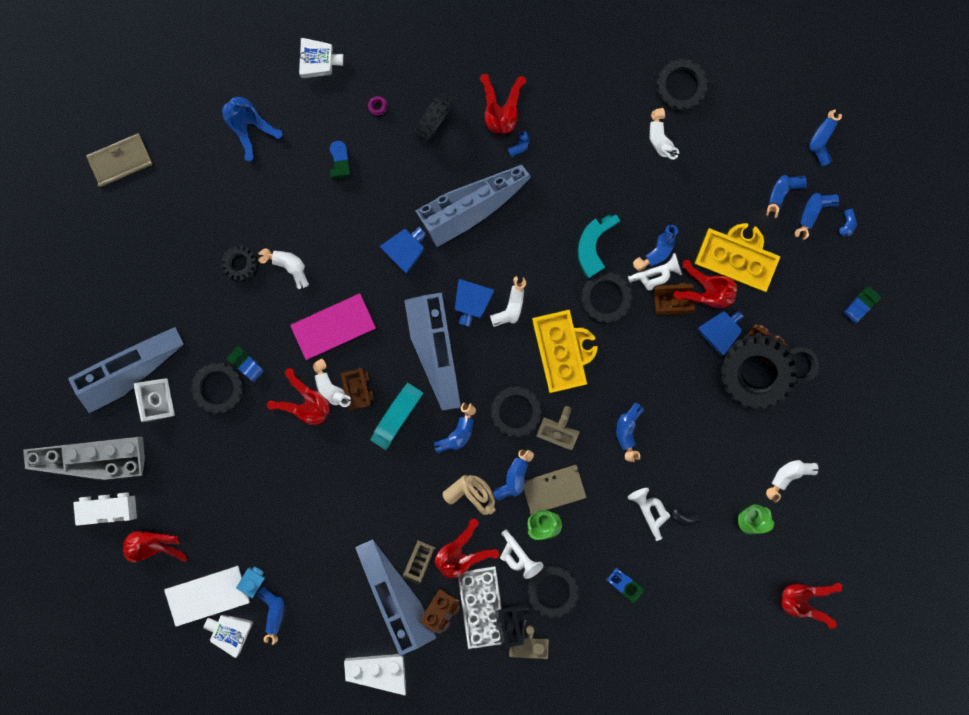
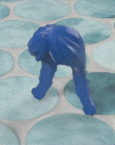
M234 97L224 105L222 110L223 119L228 127L240 138L246 152L245 160L250 161L254 158L252 144L246 131L248 124H255L260 130L273 135L277 139L283 136L281 130L272 128L259 116L256 108L248 99Z

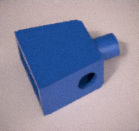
M420 227L412 234L404 229L382 244L380 248L407 274L425 250L420 242L427 234Z
M459 279L455 311L462 313L459 324L470 327L473 317L481 319L494 290Z
M735 310L730 316L723 311L696 330L722 356L741 334L742 329L737 324L745 317L739 310Z

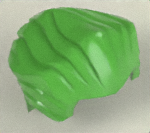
M751 505L738 516L739 527L746 534L766 533L774 527L770 510L760 505Z
M539 510L528 518V534L532 539L543 540L553 538L561 531L562 522L560 516L553 512Z

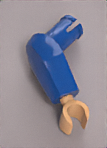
M819 193L813 194L808 200L800 224L803 226L795 231V237H798L800 232L803 231L802 239L808 238L809 232L807 229H812L822 207H836L839 205L838 195L822 196Z
M530 450L519 451L518 455L520 458H515L507 472V484L494 490V496L498 501L511 495L516 497L523 491L524 476L528 466L527 462L533 459V452Z

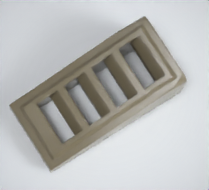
M418 540L402 578L420 585L435 547ZM420 548L422 550H425L429 552V554L425 555L421 552H418V549ZM415 556L421 557L426 561L422 562L418 559H415ZM412 563L423 567L422 570L411 566ZM409 570L420 574L419 577L408 573Z

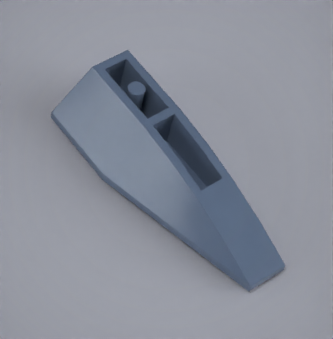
M519 165L450 191L416 210V213L436 247L472 228L497 210L529 180L530 175L523 165Z
M442 293L404 300L411 340L441 409L460 408L461 404Z
M176 327L113 355L68 378L76 396L87 411L91 413L125 396L134 388V383H139L182 347L184 343Z
M370 540L355 547L399 655H404L436 639L434 632L420 623V619L425 613L422 603L375 541Z

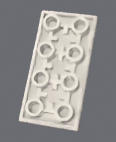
M239 566L165 589L175 626L250 603L248 595L236 589L242 579Z
M496 567L467 570L458 576L468 649L501 644L495 610L502 608Z

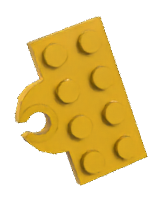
M748 223L737 224L730 229L727 235L709 228L694 264L760 291L767 292L780 256L763 250L764 238L759 229L754 227L752 238L746 239L743 237V230L748 227Z
M570 310L532 318L549 393L587 385L583 365L590 363L595 357L598 346H594L591 350H585L582 347V342L587 339L595 340L594 335L589 330L574 328Z

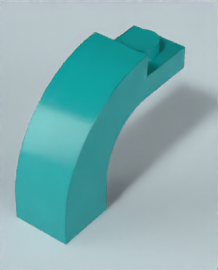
M609 214L601 220L602 224H599L597 219H594L582 233L578 244V260L582 271L588 279L605 268L597 255L596 242L601 234L620 222L617 215L612 217Z
M407 383L382 418L370 440L384 450H387L397 432L422 397L423 392Z

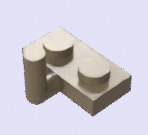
M568 406L564 407L559 423L544 417L537 437L572 451L579 431L566 426L571 408Z
M527 625L526 638H524L523 645L510 647L509 657L548 659L549 639L533 638L534 627Z

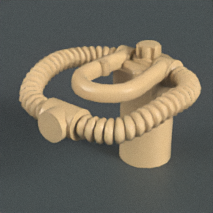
M464 475L443 492V498L449 504H454L465 494L481 514L491 515L496 510L494 508V495L489 485L477 476ZM477 490H479L483 494V497H481L477 493ZM488 496H489V503H488L487 506L484 508V507L478 502V500H479L480 502L485 503V502L488 500Z

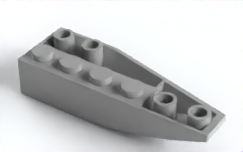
M143 437L23 450L25 469L102 480L143 475L145 458Z

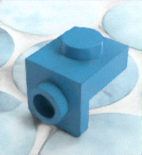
M255 566L254 568L249 567L236 589L253 598L266 578L263 575L264 571Z

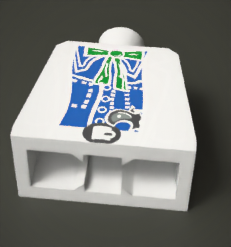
M301 38L299 70L301 78L332 74V65L343 66V54H333L331 44Z
M223 614L218 622L208 618L204 629L213 632L210 639L213 644L237 658L253 622Z

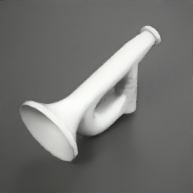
M674 253L668 263L628 276L630 283L641 280L647 290H652L654 286L667 282L670 272H675L679 275H682ZM658 274H662V276L658 278H654L651 280H649L648 278Z
M642 488L633 492L627 498L640 506L656 538L655 540L658 541L663 538L659 527L671 515L665 510L659 499L650 498L646 500L649 489ZM651 506H655L660 515L656 521L650 511Z
M504 530L502 536L505 537L508 543L500 559L506 561L509 567L515 571H520L525 567L523 575L525 579L535 576L543 568V563L530 560L508 530ZM512 550H514V552L519 557L518 563H516L510 555Z

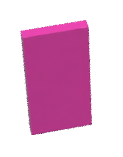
M361 294L290 325L306 360L376 329Z

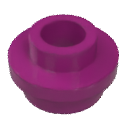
M376 96L369 101L368 109L373 115L380 116L386 112L387 103L384 98ZM377 103L381 104V108L378 110L374 108Z

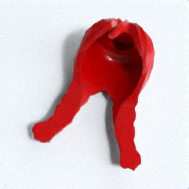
M482 74L480 80L485 86L487 100L485 123L488 129L494 133H508L516 125L518 94L521 86L526 83V79L522 76L517 78L516 83L511 88L507 104L501 108L496 103V95L489 82L488 74Z
M684 260L682 267L691 277L703 284L706 292L700 294L691 291H675L674 297L677 300L696 301L715 308H726L734 303L737 293V285L734 280L726 276H706L699 272V270L694 269L689 260Z
M287 368L285 375L292 386L304 396L305 403L297 405L290 402L268 401L267 407L271 410H286L297 415L302 422L309 425L321 424L329 413L330 405L328 400L318 391L306 387L304 383L294 376V370Z
M471 519L468 528L454 542L441 548L436 555L435 564L443 576L455 578L465 573L476 562L487 557L498 558L499 552L496 549L485 550L468 556L461 554L462 547L468 542L474 528L479 524L476 519Z
M135 531L129 534L123 543L124 556L130 562L135 563L145 560L158 552H163L183 562H187L186 554L182 553V551L160 543L179 544L177 536Z
M835 583L830 587L825 586L823 588L809 587L803 584L790 585L783 591L781 602L783 610L790 616L798 618L813 617L825 622L830 629L836 628L837 623L835 620L831 619L827 614L810 607L807 600L811 597H821L834 592H840L843 585Z

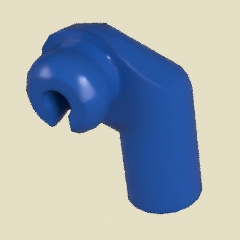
M520 131L516 145L508 148L511 157L527 150L530 136L526 131Z
M854 209L844 211L847 222L845 226L839 229L843 237L852 235L857 227Z

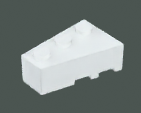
M119 493L117 498H110V495H100L98 500H91V496L81 497L79 502H74L75 524L85 525L137 519L135 496H129V493Z
M394 654L345 659L346 681L406 695L404 655Z

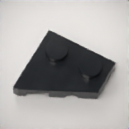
M531 604L495 610L503 649L523 645L524 631L528 624L526 619L528 610H531Z

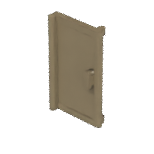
M139 133L86 155L99 187L153 165Z
M577 465L524 480L523 489L531 515L539 510L552 509L587 497Z

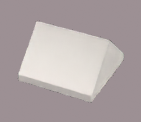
M167 378L134 383L141 422L175 416Z

